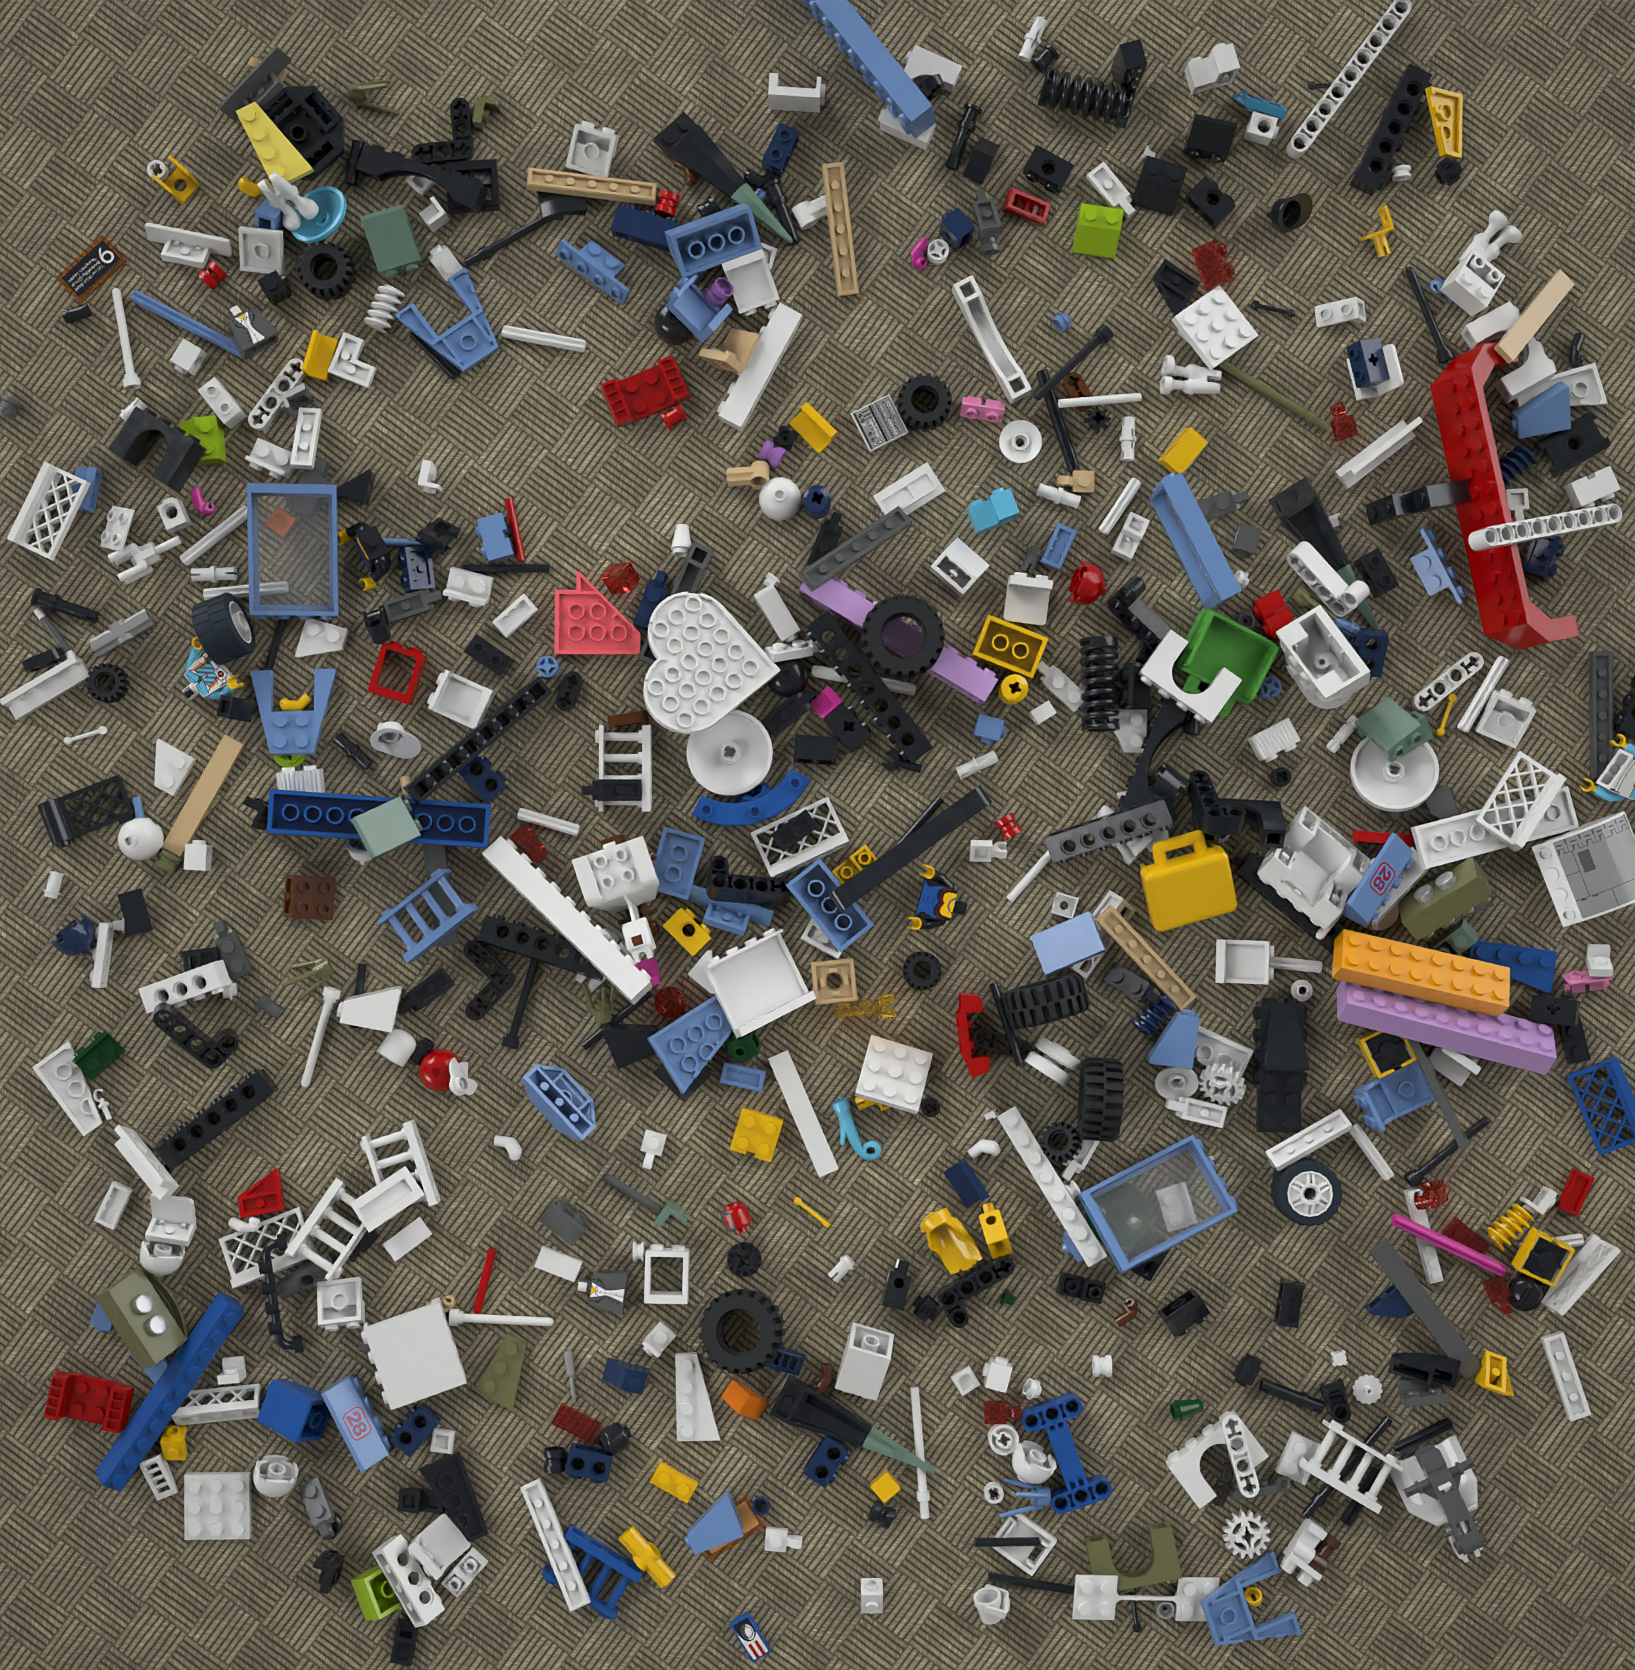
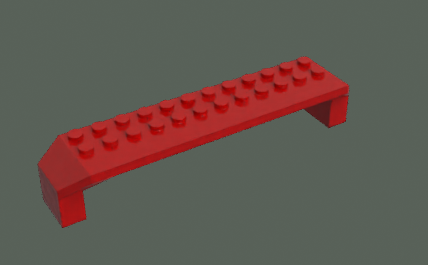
M1498 342L1482 344L1455 357L1430 385L1450 481H1468L1472 501L1456 506L1484 636L1518 649H1525L1577 637L1579 632L1575 615L1551 619L1530 602L1517 544L1482 551H1474L1469 545L1468 538L1472 532L1512 522L1483 386L1491 373L1512 365L1519 360L1517 356L1514 361L1508 364L1494 349Z

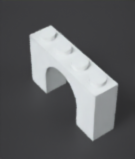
M915 45L912 52L908 51L904 61L906 64L904 71L915 84L922 83L932 75L940 74L945 84L942 89L951 93L962 70L961 65ZM887 106L886 110L882 109L878 118L880 130L919 148L927 149L935 132L936 124L915 139L911 133L909 135L905 133L900 125L902 122L898 117L896 119L892 117L888 111L889 106Z
M1509 301L1467 324L1461 335L1471 350L1494 339L1503 338L1520 317V311ZM1534 336L1522 349L1523 365L1500 378L1495 386L1506 404L1549 381L1556 373L1554 362L1548 359L1542 344L1536 341Z
M1169 630L1138 673L1142 676L1140 680L1150 687L1153 684L1159 688L1158 693L1167 699L1171 697L1176 700V705L1183 711L1190 710L1195 714L1194 718L1200 723H1212L1242 679L1224 667L1204 692L1188 694L1180 690L1174 683L1172 668L1174 662L1188 644V641L1174 631Z
M1223 1414L1219 1417L1218 1422L1214 1425L1209 1424L1202 1430V1434L1197 1438H1190L1185 1443V1447L1179 1451H1173L1167 1457L1168 1460L1165 1461L1168 1468L1199 1509L1217 1496L1200 1472V1459L1204 1451L1210 1446L1226 1444L1220 1425V1419ZM1230 1418L1228 1419L1229 1422L1225 1425L1230 1427L1233 1434L1236 1433L1233 1427L1236 1421ZM1241 1420L1253 1465L1256 1467L1269 1456ZM1234 1439L1231 1443V1446L1236 1450L1240 1449L1243 1445L1241 1439Z

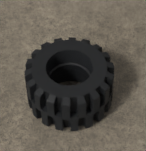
M319 241V245L312 243L310 244L312 248L309 250L305 248L303 250L305 255L299 256L301 263H297V269L300 271L298 276L312 295H315L316 298L321 299L323 297L325 301H330V297L338 300V295L340 294L343 297L347 295L345 291L347 289L351 291L353 288L351 282L355 283L356 278L353 274H356V269L345 250L338 244L335 246L330 241L327 244L324 241ZM328 261L337 263L336 274L331 279L321 281L316 278L317 269L321 264Z
M922 373L917 374V377L914 378L912 376L908 382L905 381L902 389H900L897 402L898 413H900L902 421H906L908 427H914L913 430L918 431V429H922V432H927L928 429L934 430L938 425L941 426L949 415L952 403L950 388L946 387L947 383L944 380L941 382L939 380L940 377L937 375L934 378L931 377V373H926V376H922ZM920 392L932 394L937 400L936 409L929 413L917 411L912 405L913 396Z

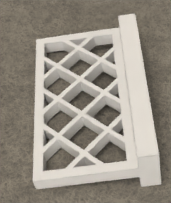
M1417 417L1408 425L1404 420H1401L1335 471V476L1347 490L1416 437L1412 430L1423 422L1422 419Z
M44 461L7 539L54 561L91 483ZM63 475L65 483L60 486H57L61 476ZM81 483L79 491L73 494L72 486ZM67 489L68 497L61 500L59 492ZM52 495H54L56 503L48 506ZM70 502L71 507L69 511L64 513L62 505ZM57 508L59 516L51 519L50 511ZM45 514L46 522L39 525L42 515ZM61 522L60 530L55 533L53 525ZM48 527L49 536L42 539L40 531ZM35 533L37 541L29 545V542L33 534ZM51 541V549L49 553H46L43 544Z
M1519 751L1474 822L1509 845L1508 848L1516 852L1524 847L1567 778L1560 773L1558 775L1554 774ZM1520 759L1527 763L1529 771L1519 773L1517 763ZM1541 772L1548 779L1545 784L1537 785L1534 773ZM1530 774L1532 786L1522 787L1520 776ZM1515 777L1518 788L1508 790L1506 780ZM1533 789L1535 794L1534 801L1526 802L1524 791ZM1519 792L1521 803L1512 805L1509 793ZM1504 794L1507 806L1497 807L1495 797ZM1522 806L1524 817L1515 820L1513 808ZM1508 809L1511 821L1500 822L1498 810ZM1493 811L1496 823L1489 824L1482 818L1485 813ZM1512 824L1514 833L1511 837L1503 833L1501 825Z
M828 797L751 832L771 878H780L850 845L849 839ZM827 804L830 810L827 819L815 815L818 807ZM805 809L813 819L817 818L825 821L822 832L815 830L811 832L820 835L818 843L815 845L805 843L807 838L805 836L802 842H797V844H800L798 853L795 854L771 847L774 841L772 837L768 846L761 844L757 838L758 835L764 832L772 834L773 831H770V829L775 828L774 831H776L779 825L787 823ZM831 814H832V816H833V818H834V821L829 820L830 817H831ZM828 823L837 825L840 833L834 836L824 834ZM762 847L767 849L766 853H764ZM770 850L781 853L779 861L772 865L769 864L767 859Z
M301 1207L260 1222L258 1227H263V1230L258 1229L256 1231L260 1233L256 1245L246 1241L249 1232H235L219 1239L232 1278L230 1280L232 1288H241L265 1278V1274L260 1275L258 1263L253 1261L257 1250H263V1248L259 1247L263 1237L266 1236L275 1240L277 1235L281 1234L284 1228H287L294 1232L290 1242L287 1243V1246H289L299 1232L300 1227L302 1228L306 1222ZM297 1214L299 1220L296 1229L286 1225L289 1216ZM271 1223L280 1225L276 1237L266 1233ZM310 1237L307 1242V1248L319 1255ZM231 1239L240 1241L236 1253L228 1249L226 1241ZM244 1244L254 1248L249 1259L239 1255ZM274 1249L271 1251V1256L275 1257L272 1259L274 1274L298 1265L302 1261L309 1260L303 1255H298L295 1259L286 1252L284 1255L278 1256L273 1253ZM237 1258L247 1262L244 1271L236 1273L234 1267Z
M1592 1233L1584 1241V1245L1575 1251L1556 1286H1550L1541 1303L1551 1312H1556L1563 1316L1621 1250Z

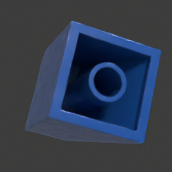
M275 1379L271 1381L267 1388V1394L263 1404L260 1406V1412L256 1421L298 1443L322 1439L331 1413L321 1395L322 1392L287 1379Z

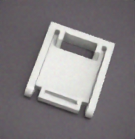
M1023 1513L1016 1514L1017 1519L1009 1516L995 1535V1538L1039 1537L1041 1544L1045 1547L1035 1561L1028 1558L1035 1546L993 1548L1033 1576L1056 1544L1057 1539Z

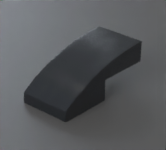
M399 1489L397 1511L417 1514L421 1511L436 1514L444 1513L445 1508L432 1489Z
M398 1618L390 1663L412 1666L419 1627L415 1628L411 1620Z

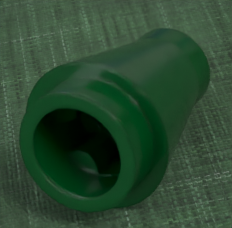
M1201 1399L1174 1400V1403H1170V1412L1174 1421L1179 1420L1181 1422L1204 1411Z

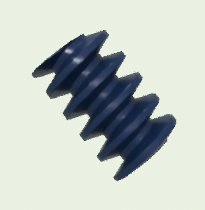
M1516 445L1512 451H1509L1506 456L1500 459L1499 464L1504 485L1507 487L1511 486L1509 479L1513 481L1518 480L1516 473L1521 476L1524 475L1522 467L1529 470L1531 468L1529 462L1534 465L1537 463L1536 457L1524 446Z
M811 486L804 493L805 512L814 519L825 517L830 511V493L823 486Z
M1160 990V997L1162 999L1159 1004L1156 1005L1148 1000L1149 1009L1146 1007L1141 1008L1144 1015L1136 1013L1135 1016L1138 1021L1130 1020L1145 1036L1146 1034L1154 1036L1152 1028L1160 1029L1158 1021L1166 1023L1163 1015L1171 1017L1169 1009L1177 1010L1174 1002Z

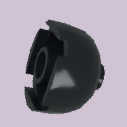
M668 302L661 305L654 318L655 331L659 338L670 345H680L681 343L688 342L694 334L665 306Z
M798 658L774 662L781 671L767 683L770 690L781 698H789L792 695L802 693L808 684L809 676L805 664Z

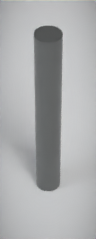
M607 1173L603 1178V1181L654 1213L658 1214L660 1211V1205Z

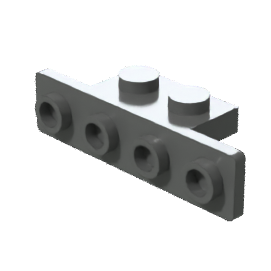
M275 46L218 106L219 109L232 120H236L238 118L236 111L253 102H256L262 108L285 87L278 75L291 62V58L279 47Z

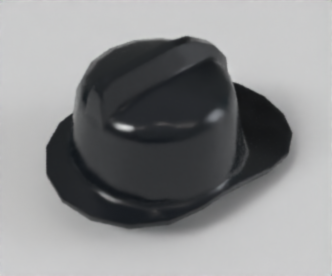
M1299 193L1289 198H1280L1274 203L1272 210L1267 213V217L1271 219L1272 223L1282 233H1287L1307 222L1312 213V198L1306 193Z
M1517 1270L1506 1290L1507 1299L1515 1309L1531 1311L1541 1303L1550 1285Z

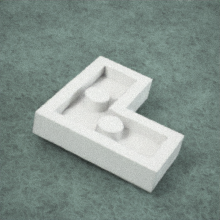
M343 332L328 372L369 389L377 369L358 361L365 341Z

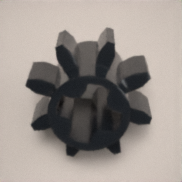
M1447 157L1436 165L1437 170H1435L1434 174L1440 184L1443 185L1447 182V185L1451 186L1461 178L1459 174L1462 173V168L1456 159L1450 161Z
M1096 406L1094 412L1091 410L1087 411V415L1090 418H1085L1083 423H1088L1089 425L1087 431L1092 429L1098 434L1101 428L1105 431L1108 429L1105 422H1110L1111 418L1106 416L1107 409L1102 411ZM1095 416H1098V420H1101L1100 424L1093 420Z
M919 1295L913 1303L915 1307L913 1313L924 1322L928 1318L933 1321L939 1314V1311L936 1309L939 1304L929 1295H926L924 1298Z

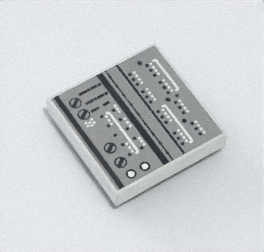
M889 394L851 413L870 453L908 434V430Z

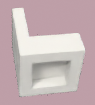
M433 196L430 198L432 204L421 211L419 215L434 233L450 220Z

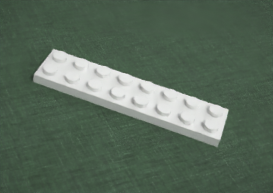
M1568 786L1560 788L1528 841L1579 828ZM1535 795L1525 797L1526 802L1534 801ZM1521 799L1511 801L1512 805L1521 803ZM1498 804L1497 807L1507 806V804ZM1523 807L1513 808L1515 820L1522 819L1524 817ZM1481 809L1411 827L1422 870L1506 848L1509 845L1474 822ZM1508 809L1498 810L1500 822L1511 821ZM1493 811L1485 813L1482 818L1489 824L1496 823ZM1512 824L1501 825L1503 833L1511 837L1514 833Z

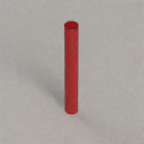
M508 498L504 501L517 562L521 563L525 562L526 559L513 498Z
M488 1248L473 1308L474 1313L481 1314L496 1249Z

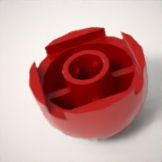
M1080 561L1079 564L1082 566L1080 569L1076 568L1069 586L1072 598L1068 597V600L1074 604L1088 605L1097 601L1100 595L1103 596L1105 594L1107 584L1104 583L1102 571L1096 565Z
M437 1049L423 1057L419 1065V1076L426 1088L436 1092L450 1090V1061L452 1058H455L458 1064L460 1063L458 1056L448 1049Z

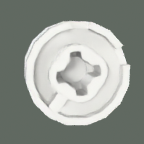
M999 1421L991 1426L988 1432V1441L995 1453L1007 1455L1014 1452L1019 1445V1436L1016 1428L1011 1423Z

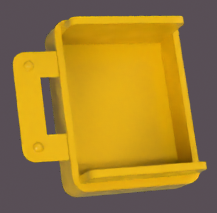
M1201 830L1155 842L1151 848L1154 864L1147 866L1144 863L1140 864V875L1150 921L1159 932L1229 913L1237 908L1236 893L1228 855L1221 846L1211 844V847L1207 848L1205 836ZM1193 844L1194 852L1167 860L1166 852Z

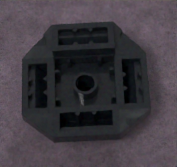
M314 85L285 87L261 108L315 171L299 180L313 181L344 154L345 120ZM304 132V136L301 139H296L298 133Z

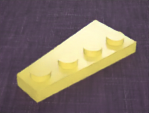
M256 102L236 111L268 177L273 172H276L291 184L315 172Z

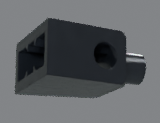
M897 1259L894 1271H888L880 1305L904 1311L912 1276L907 1275L910 1262ZM896 1278L902 1281L899 1288L894 1286Z

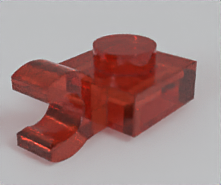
M1343 401L1330 406L1331 414L1335 417V420L1330 421L1336 442L1359 435L1353 414L1346 415Z
M1495 1276L1482 1282L1491 1303L1498 1302L1504 1315L1512 1313L1513 1311L1507 1300V1297L1512 1296V1293L1504 1277Z
M1006 1400L984 1401V1424H1006V1418H1021V1406L1006 1407Z

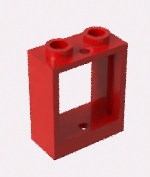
M390 640L389 644L383 643L367 691L412 706L428 657L422 654L423 650L410 647V650L402 648L403 644ZM389 650L417 659L406 694L378 686Z

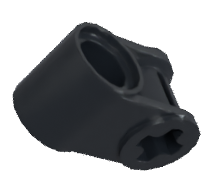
M383 605L369 613L366 611L362 612L365 627L375 644L387 642L391 638V632Z
M1339 1378L1336 1382L1326 1385L1323 1383L1319 1384L1329 1416L1338 1423L1348 1422L1351 1418V1410L1342 1379ZM1338 1407L1344 1408L1341 1416H1335V1410Z

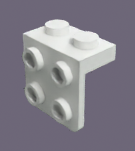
M1394 344L1382 347L1390 379L1376 386L1356 388L1349 358L1346 359L1357 401L1377 398L1404 384Z
M1020 572L1010 575L1007 584L1004 620L1043 626L1047 619L1049 595L1053 587V580H1048V576L1036 575L1035 578L1027 577L1026 573Z
M152 1193L150 1196L152 1220L145 1233L146 1240L189 1247L197 1227L194 1201L187 1197L170 1196L165 1202H162Z
M442 1513L412 1539L407 1548L411 1557L416 1561L419 1560L424 1566L425 1573L437 1580L443 1575L445 1569L471 1546V1542L468 1543L448 1514Z

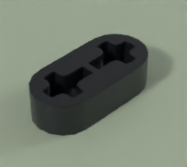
M935 74L925 79L920 85L919 90L928 101H931L939 94L945 84L941 75Z
M54 648L24 660L22 665L26 673H32L56 664L65 658L61 648Z
M568 672L562 680L556 697V705L562 711H571L578 700L583 686V678L577 672ZM577 676L578 685L574 684L572 690H569L570 683L568 679ZM567 693H570L569 700L571 704L562 707L561 698L565 699Z

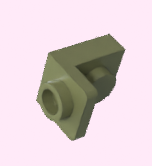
M477 97L472 120L475 129L484 130L485 123L488 124L489 110L500 112L499 101L494 97Z

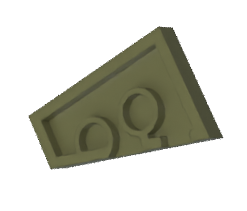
M509 1332L475 1389L510 1411L514 1409L527 1342Z

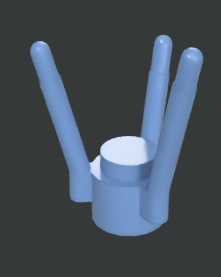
M1003 1480L1004 1483L1033 1489L1031 1492H1017L1016 1496L1030 1497L1031 1503H1035V1505L1001 1513V1518L1032 1510H1043V1506L1050 1505L1051 1492L1049 1488H1042V1485H1033L1016 1480Z

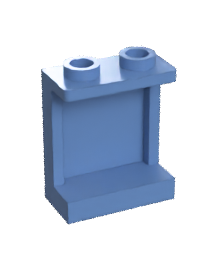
M695 273L691 278L685 277L678 284L681 289L676 287L668 295L671 300L665 306L703 343L733 309L728 304L721 310L718 307L711 306L705 300L704 293L693 283L698 277Z

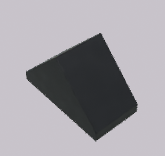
M981 137L973 149L963 177L982 185L1000 145Z
M368 469L337 488V497L369 505L376 478L375 474Z

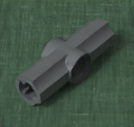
M327 1251L321 1255L322 1258L333 1265L338 1259L333 1251ZM310 1260L302 1261L296 1271L275 1283L278 1295L283 1299H287L302 1289L314 1288L317 1285V1280L327 1275L328 1272Z

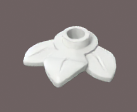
M452 1058L449 1064L451 1075L450 1090L456 1096L472 1095L478 1084L468 1078V1062H460L458 1064L457 1060Z

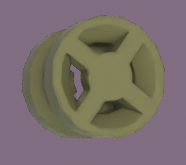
M162 848L161 856L159 859H156L154 864L174 874L175 866L182 858Z

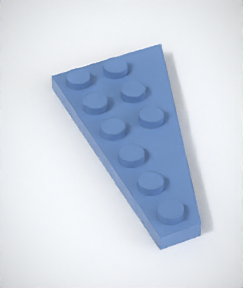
M715 995L653 1034L647 1040L681 1094H684L688 1086L699 1075L703 1067L714 1056L733 1030Z

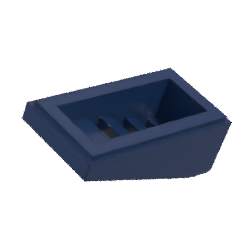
M782 1347L777 1352L782 1353L779 1363H776L774 1359L766 1366L799 1376L806 1355ZM786 1355H789L790 1357H789V1360H788L787 1365H786V1366L782 1365L783 1362H784L785 1356H786ZM794 1357L798 1358L795 1369L790 1368Z

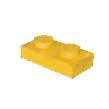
M662 1461L650 1479V1483L688 1503L698 1485L697 1481Z

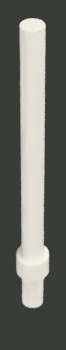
M913 1386L910 1387L915 1454L925 1462L919 1387ZM917 1467V1501L920 1503L921 1518L927 1519L929 1518L928 1501L930 1500V1493L927 1490L926 1471Z

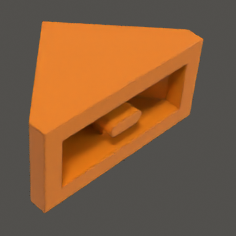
M734 1378L721 1395L738 1414L754 1420H758L769 1401Z

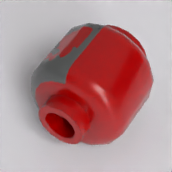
M739 1201L725 1205L723 1207L724 1210L720 1214L725 1230L727 1232H734L735 1235L746 1232V1227L751 1224V1217L747 1206L739 1203Z

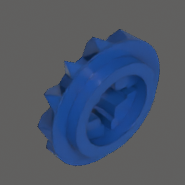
M762 781L753 790L738 795V801L742 803L760 798L769 793L771 788L768 783Z

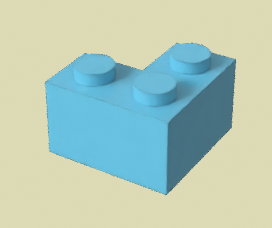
M1002 487L994 490L987 501L983 502L982 499L970 503L971 507L967 509V513L976 535L1016 520L1020 512L1010 488L1004 490Z

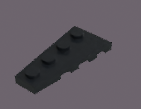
M459 1451L418 1468L468 1543L489 1534Z

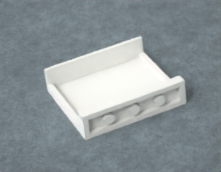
M772 928L762 933L763 938L757 940L754 937L744 942L745 947L738 949L736 946L726 951L727 956L721 959L719 956L708 960V965L702 968L736 1038L742 1037L816 999L814 992L808 991L780 934L783 932V929L775 931Z
M440 1297L431 1300L429 1305L369 1326L368 1323H364V1331L361 1332L364 1344H368L371 1351L368 1352L371 1364L376 1365L375 1377L378 1385H383L384 1391L381 1392L385 1405L389 1403L391 1410L467 1383L466 1374Z

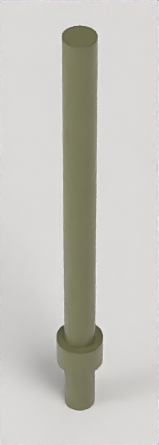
M1227 361L1218 365V367L1301 416L1306 423L1310 425L1312 423L1324 431L1329 429L1331 424L1318 417L1317 413L1311 409L1309 411Z

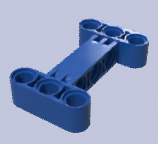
M1066 1393L1027 1407L1020 1415L1022 1425L1027 1431L1034 1432L1045 1428L1066 1485L1051 1492L1050 1504L1052 1509L1058 1514H1065L1104 1500L1112 1492L1111 1485L1104 1475L1097 1474L1088 1478L1085 1476L1066 1420L1074 1418L1082 1412V1403L1074 1393ZM1069 1401L1077 1402L1074 1409L1066 1408ZM1049 1408L1057 1410L1056 1414L1051 1417L1046 1415V1411ZM1029 1415L1036 1416V1421L1032 1424L1025 1422ZM1105 1483L1106 1487L1102 1491H1098L1095 1489L1097 1484ZM1079 1490L1086 1492L1082 1498H1076L1075 1494ZM1059 1497L1065 1498V1502L1062 1505H1056L1055 1500Z

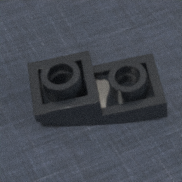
M1061 1271L1056 1293L1079 1298L1082 1301L1101 1304L1106 1283Z

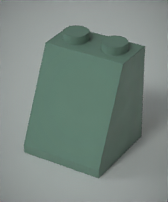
M402 205L360 217L378 272L383 278H395L399 275L398 273L405 271L408 273L419 270V267L424 266L410 218Z
M399 796L351 819L371 859L376 860L422 836L420 831L423 828L418 818L413 820L410 814L413 809L408 799L403 800Z

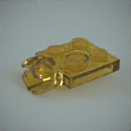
M884 994L877 996L876 1003H872V999L859 1000L858 1005H851L850 1002L838 1003V1007H834L835 1018L878 1014L879 1020L894 1019L897 1016V1011L892 1010V1008L886 1009V1006L892 1005L896 1000L893 994Z

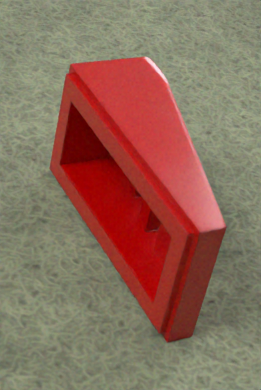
M1012 188L1006 195L1002 211L1044 225L1051 204ZM1014 199H1017L1015 206H1013ZM1022 201L1025 202L1023 209L1020 208ZM1030 204H1033V208L1030 213L1028 212ZM1038 206L1042 207L1039 216L1036 215Z

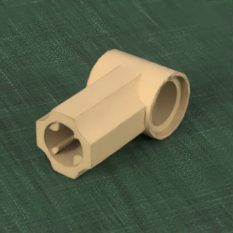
M755 461L750 467L727 468L728 487L751 485L753 488L761 490L764 484L769 483V464L765 461Z

